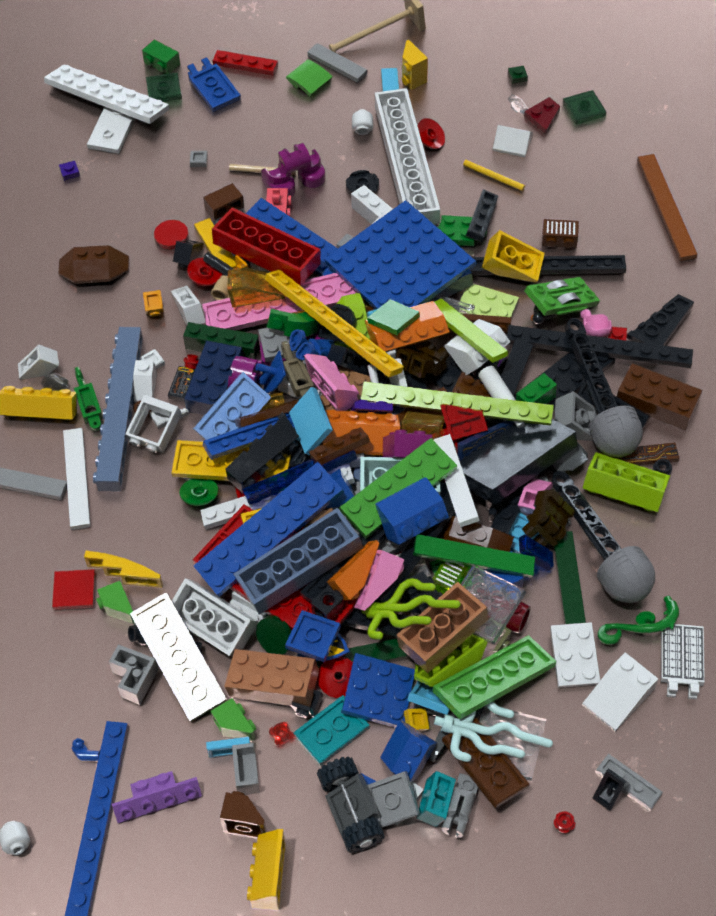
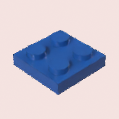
M302 610L285 644V648L325 662L341 625L338 622Z

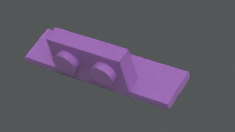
M170 771L130 784L133 797L113 803L112 807L117 823H121L202 797L197 777L175 783L173 772Z

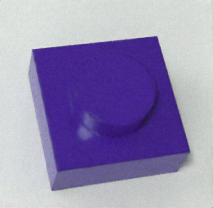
M75 160L59 164L64 181L80 177Z

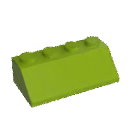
M595 452L582 488L590 493L602 494L609 499L624 501L628 505H636L650 512H658L670 475Z

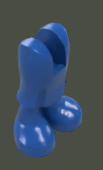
M299 329L291 333L289 340L291 351L296 352V358L300 360H305L304 355L306 354L328 357L331 345L335 344L333 340L329 339L306 340L305 332Z

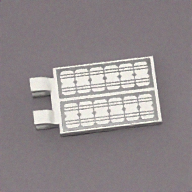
M674 624L673 630L669 627L661 631V682L667 683V697H676L678 684H688V699L697 700L699 686H703L705 682L703 626Z

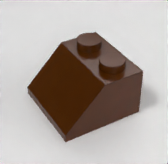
M239 791L225 793L220 815L224 833L258 839L259 834L267 832L265 820L248 796Z

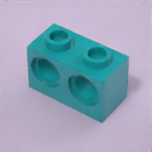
M435 771L426 779L419 806L420 815H417L416 819L435 827L446 819L456 781L455 778Z

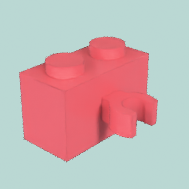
M267 188L266 201L291 217V209L288 206L292 205V197L288 195V188Z

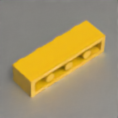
M5 386L0 390V415L73 419L77 414L76 392H70L68 389L52 391L50 388L35 390L32 387L18 389L14 386Z

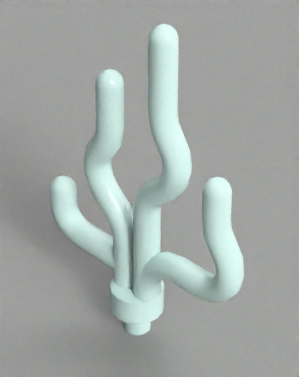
M493 701L485 705L491 712L506 718L514 717L512 710L502 708ZM476 711L462 719L446 714L444 718L435 716L434 725L441 726V731L453 733L450 745L451 753L455 758L464 762H469L471 755L460 751L461 736L469 738L485 754L495 755L502 753L517 758L525 757V752L521 749L500 744L494 746L486 745L476 733L494 735L500 731H508L520 740L547 748L553 746L552 740L523 732L517 726L508 722H500L490 727L472 723Z

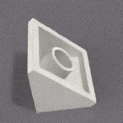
M498 125L493 151L525 157L533 132Z

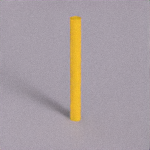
M465 160L463 166L522 192L525 189L524 184L471 161Z

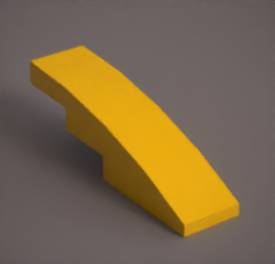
M85 551L84 559L87 567L103 568L105 576L121 577L123 585L163 587L161 575L141 564L107 553Z

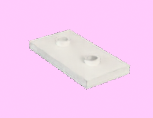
M104 107L87 143V147L89 149L119 154L135 118Z

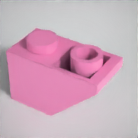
M535 478L524 487L518 503L521 513L526 516L530 513L532 514L536 509L533 505L537 492L551 490L553 483Z

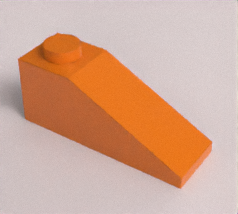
M377 540L369 541L327 581L333 590H338L343 595V600L352 601L360 595V590L366 583L379 546Z

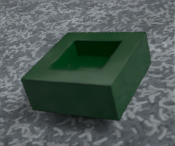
M524 65L508 68V75L512 84L528 81Z

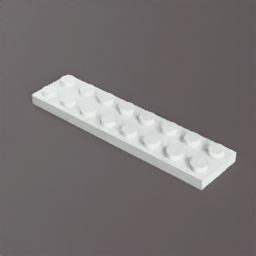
M62 65L44 77V83L149 124L169 111V104L161 100L153 99L148 95H143L121 85L111 83L108 80L90 75L69 65Z

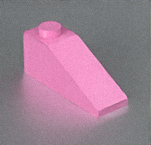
M377 550L366 583L360 590V595L354 608L365 611L396 581L398 575L404 569V559L383 550Z

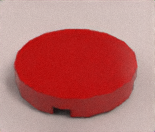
M166 220L155 228V242L163 249L173 250L175 249L176 241L189 238L188 228L181 221Z

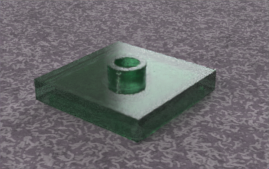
M178 73L146 77L149 97L161 100L162 102L182 99Z
M593 90L563 98V104L575 124L606 116L607 112Z

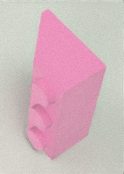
M304 355L307 370L313 384L336 411L350 409L354 402L358 401L357 395L359 392L354 385L349 384L346 375L338 371L335 362H330L326 356Z

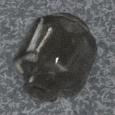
M55 372L49 376L45 375L41 382L43 388H50L52 391L70 390L71 387L66 377Z

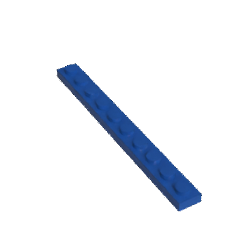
M106 721L65 916L90 915L129 727L128 723Z

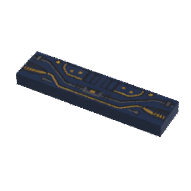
M510 420L503 421L486 431L457 443L459 461L508 429L515 422Z

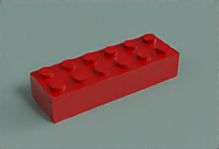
M231 208L212 228L213 244L271 272L281 270L300 286L321 264V249L235 208Z

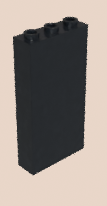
M553 419L551 426L524 422L525 425L518 428L516 424H513L460 461L466 482L472 483L473 489L471 492L496 505L578 447L576 431Z

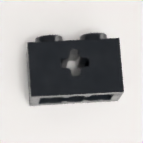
M335 344L331 345L327 357L330 362L334 361L339 367L364 375L367 374V366L370 365L369 361L354 350Z

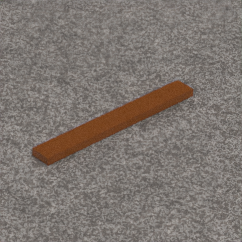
M655 155L638 156V164L679 260L696 259L698 254Z

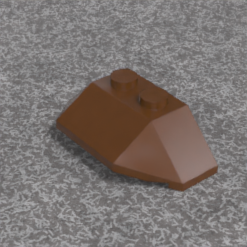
M109 245L73 247L59 259V276L73 283L109 282L123 273L129 272V255Z
M455 516L451 517L437 536L440 539L510 552L514 541L513 536L478 523L460 527Z

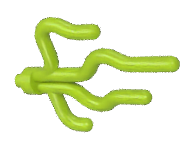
M411 578L403 581L388 601L384 603L373 602L365 611H361L368 618L373 619L367 630L368 636L374 640H381L383 633L376 630L383 618H388L390 623L396 628H406L414 624L429 625L432 622L429 616H410L398 620L394 612H407L424 603L433 608L458 609L461 603L458 600H436L429 595H420L408 603L397 604L405 590L409 587H415L420 591H434L436 588L434 583H422L418 579Z

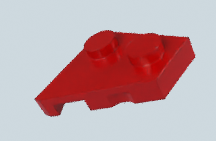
M448 404L440 405L448 433L451 435L452 440L488 430L482 410Z

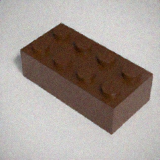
M632 363L618 389L617 397L647 413L651 418L686 431L699 404L703 390Z

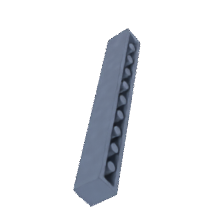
M119 327L118 334H115L116 349L112 351L114 362L110 364V374L112 375L111 378H108L109 393H106L105 396L107 407L103 409L104 424H101L100 428L102 440L98 441V451L100 453L99 456H96L95 460L97 472L93 473V483L96 484L98 491L121 492L129 440L125 434L131 423L134 405L135 361L140 360L139 357H141L143 343L141 327Z

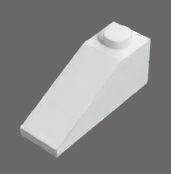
M188 286L171 291L186 325L188 322L205 323L201 304Z

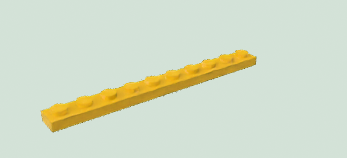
M281 270L266 274L265 280L364 357L370 364L383 372L384 375L392 377L402 373L403 365Z

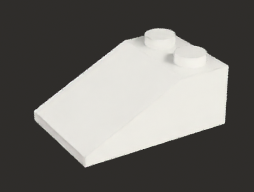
M624 653L611 666L582 705L616 732L655 690L658 678L627 653Z

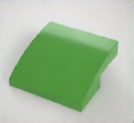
M307 59L287 75L286 79L296 89L300 87L311 97L327 84L333 76L317 63Z

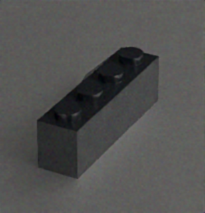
M283 412L278 416L279 420L274 426L270 424L265 429L267 432L261 439L256 438L251 443L248 452L243 451L225 469L227 479L242 493L247 489L253 488L256 482L262 477H266L274 467L281 465L289 455L298 451L300 447L299 435Z

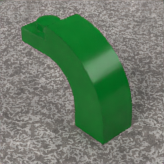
M275 309L270 310L267 328L283 331L284 336L288 337L296 329L303 330L306 337L317 333L321 326L307 312L288 313Z

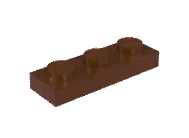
M360 427L351 430L341 437L334 438L324 445L317 446L309 451V454L315 464L319 462L320 465H323L369 443L370 439Z

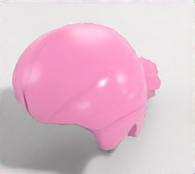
M588 309L581 311L580 316L583 319L586 335L605 338L610 334L612 323L611 320L608 321L606 315H591Z

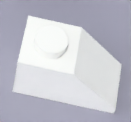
M37 345L18 363L19 379L48 376L59 366L57 351Z
M152 360L135 361L133 374L134 403L142 400L144 395L154 398L157 372L155 363Z

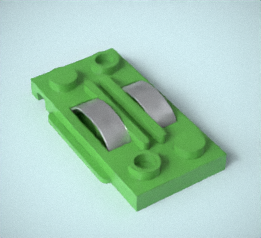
M580 277L529 285L524 291L544 316L583 311L588 307L597 306L600 302L595 293Z

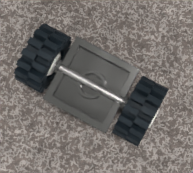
M341 757L339 760L336 758L333 762L329 761L327 765L321 766L318 769L317 776L323 790L330 792L325 797L349 853H357L358 851H364V849L368 850L371 846H376L377 843H380L385 838L378 819L375 818L379 814L364 777L362 774H359L353 758Z

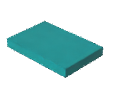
M343 695L293 732L294 737L319 766L323 765L370 728L365 719L341 713L344 702Z

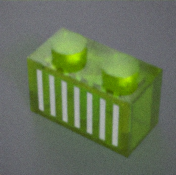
M443 561L432 578L436 586L435 590L438 593L444 594L457 582L463 586L464 580L470 578L473 569L471 566Z

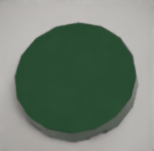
M269 615L264 617L256 626L257 640L266 652L285 654L289 651L285 648V644L291 634L289 625L285 621L279 620L280 617Z

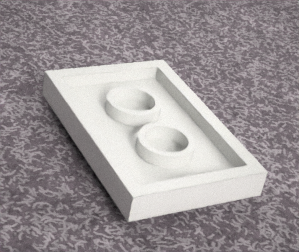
M592 622L550 626L553 655L556 660L555 670L558 688L597 685L600 682Z

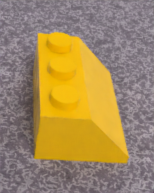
M283 829L259 834L257 842H253L252 856H255V864L250 865V878H253L252 886H248L247 900H250L252 908L279 910L286 848Z

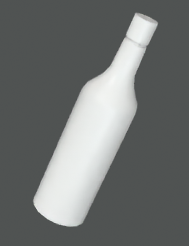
M488 366L480 371L478 377L492 398L515 400L494 366ZM514 421L518 428L525 425L524 422Z

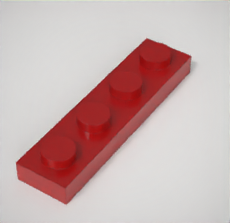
M221 50L216 51L212 60L213 65L217 64L219 67L274 76L278 67V60Z

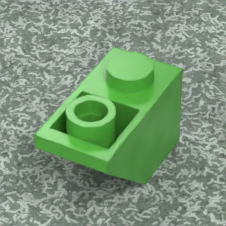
M233 698L211 710L212 719L223 736L232 738L249 737L250 741L256 739L254 731L257 729L251 719L247 721L244 716L246 714L244 708L240 703L236 704Z

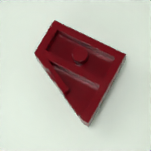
M548 97L526 110L524 116L546 134L550 124L553 123L555 116L560 111V105Z

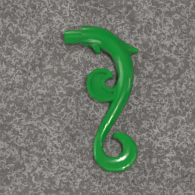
M665 596L663 600L666 604V611L664 612L666 617L661 621L655 623L656 617L654 613L644 611L636 616V624L610 623L602 625L597 632L598 639L604 644L612 645L618 643L621 639V630L636 633H655L666 630L669 627L673 630L674 624L679 617L678 604L672 600L671 596ZM612 629H618L614 635L606 634V632Z

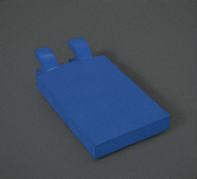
M207 57L201 59L204 66H202L203 70L199 72L193 63L187 66L190 71L188 72L190 83L212 112L241 100L240 93L217 64L212 65Z

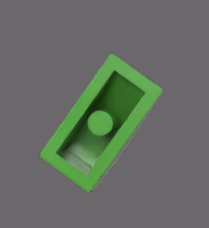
M120 581L97 589L99 597L96 600L100 610L104 609L107 616L131 624L135 623L130 614L133 610Z

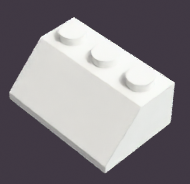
M480 319L473 323L502 347L510 343V340L499 326ZM459 335L444 345L460 369L465 372V375L470 374L488 361L485 356Z

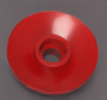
M430 118L422 119L417 125L421 141L431 149L441 148L445 143L443 129L436 121Z
M204 257L192 260L188 265L187 274L194 283L202 286H211L216 284L217 280L222 276L221 272L203 261Z
M339 657L322 663L317 680L320 689L326 695L332 698H339L342 695L345 697L352 661L345 657ZM341 673L342 679L337 680L334 675Z

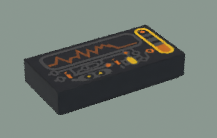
M183 366L178 367L168 392V399L185 402L184 399L195 369Z

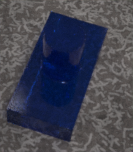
M525 534L519 537L520 554L534 556L535 563L547 571L554 567L552 551Z

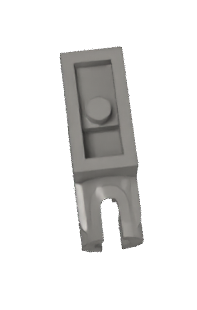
M459 773L447 817L442 826V831L449 835L452 825H458L455 836L457 838H461L464 835L479 788L468 775Z

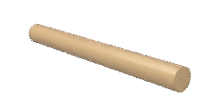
M229 165V171L261 173V170L264 168L268 172L276 169V167ZM296 171L292 172L291 176H296Z

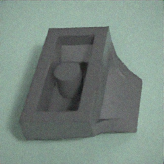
M577 442L578 447L549 467L554 472L573 471L589 460L587 458L588 453Z

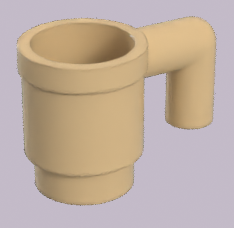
M223 275L217 280L211 291V296L218 301L243 295L244 290L238 289L235 296L230 294L233 288V280Z

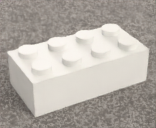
M184 579L172 599L187 629L228 656L233 657L235 649L243 650L258 624L257 620L190 579Z

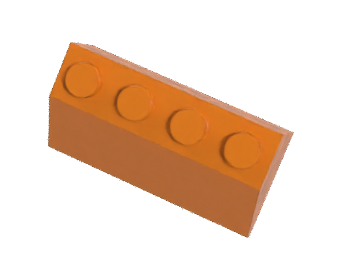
M434 301L410 307L419 311L420 317L398 335L369 324L365 320L370 340L385 352L443 337L449 333L444 314Z
M325 410L333 430L321 444L324 445L334 438L341 437L351 430L361 427L369 436L370 442L348 452V454L364 453L365 455L383 456V437L388 436L390 432L400 430L399 417L397 414Z

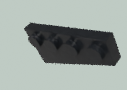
M679 294L663 305L661 310L654 312L648 320L640 323L634 331L631 330L627 333V339L634 342L665 346L692 309L694 301Z

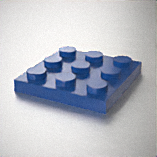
M355 653L341 713L396 728L400 720L405 722L404 711L408 709L409 701L407 699L412 689L415 669Z

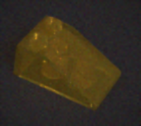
M246 267L228 270L227 290L232 308L285 299V296L265 280L267 272Z

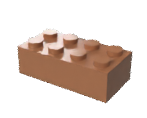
M459 582L437 599L458 600L461 603L458 609L433 608L429 606L419 616H429L432 619L431 624L410 625L396 635L399 647L427 673L489 620L487 607Z
M235 649L224 687L230 698L290 706L292 702H296L310 707L319 668L316 660L313 658Z

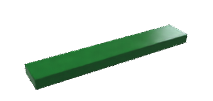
M419 534L415 537L413 556L529 578L534 576V556Z

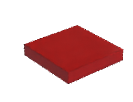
M94 569L54 572L53 610L94 608Z

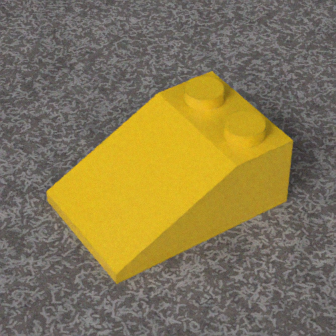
M499 230L488 242L482 268L498 276L536 283L539 279L545 253Z

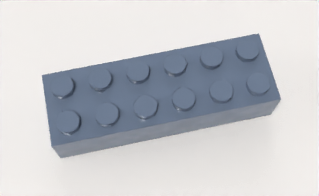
M336 508L234 573V576L260 615L361 550L363 546L358 534L341 511Z

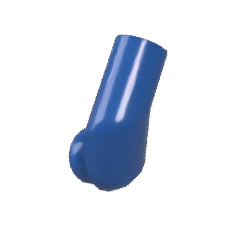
M80 738L72 742V752L80 761H98L100 751L88 750L84 741Z

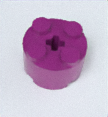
M236 356L230 370H233L232 376L228 378V388L242 372L257 385H261L258 382L262 375L260 374L261 371H257L255 368L257 363L263 364V361Z

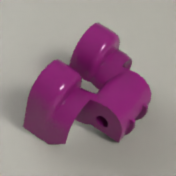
M304 143L295 144L294 152L291 153L285 148L279 151L278 168L269 172L266 168L261 170L262 181L266 188H288V195H291V197L295 194V182L291 176L292 172L298 170L299 180L308 188L320 187L326 179L320 155L315 149L312 150V155H310Z

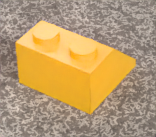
M407 40L402 56V82L413 90L427 83L428 58L410 40Z

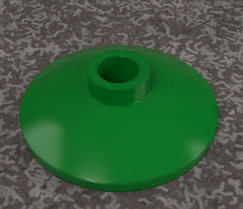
M193 478L181 486L179 491L180 498L189 505H205L217 497L218 486L210 479Z

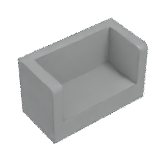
M254 743L232 745L237 791L245 795L260 793Z

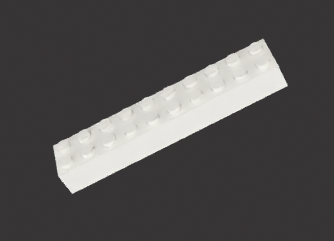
M404 88L375 92V110L399 203L401 204L405 200L408 201L433 224H440V206L408 90Z

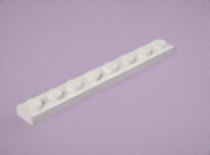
M349 463L326 470L328 474H331L340 468L350 484L355 483ZM294 481L200 510L205 529L226 524L243 504L252 510L263 508Z

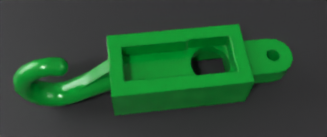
M75 367V376L79 387H75L74 391L77 394L85 424L89 423L91 430L99 431L101 428L100 419H103L93 385L92 383L86 384L80 367ZM87 408H96V411L86 413Z

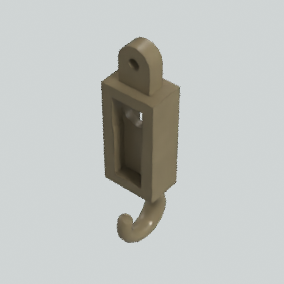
M283 341L281 349L285 360H287L283 361L285 374L295 396L302 398L311 387L314 388V384L303 361L294 358L290 344L287 341ZM303 380L306 384L298 386L297 382Z

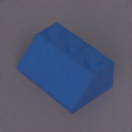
M425 477L375 504L387 539L399 545L449 518L442 497Z

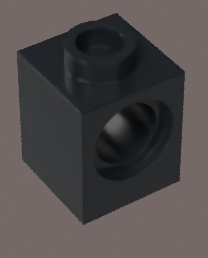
M327 586L311 602L312 613L333 620L344 609L343 595L338 590H332ZM328 602L333 603L332 605H329V606H328V605H325V604L328 603Z

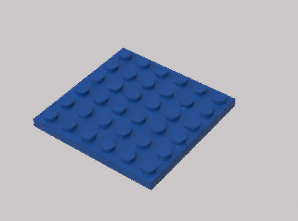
M406 200L324 258L325 263L357 293H360L361 297L374 309L380 308L390 299L407 307L424 304L476 266V260Z

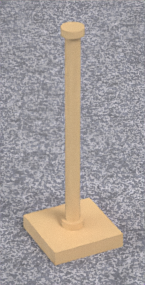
M404 0L405 11L334 45L330 44L329 49L336 53V50L409 16L421 32L426 29L424 7L419 0Z

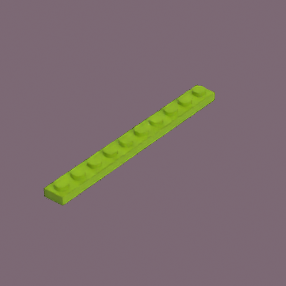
M365 381L361 400L374 403L385 401L388 404H393V406L442 412L441 404L482 410L486 418L549 426L552 423L554 405Z

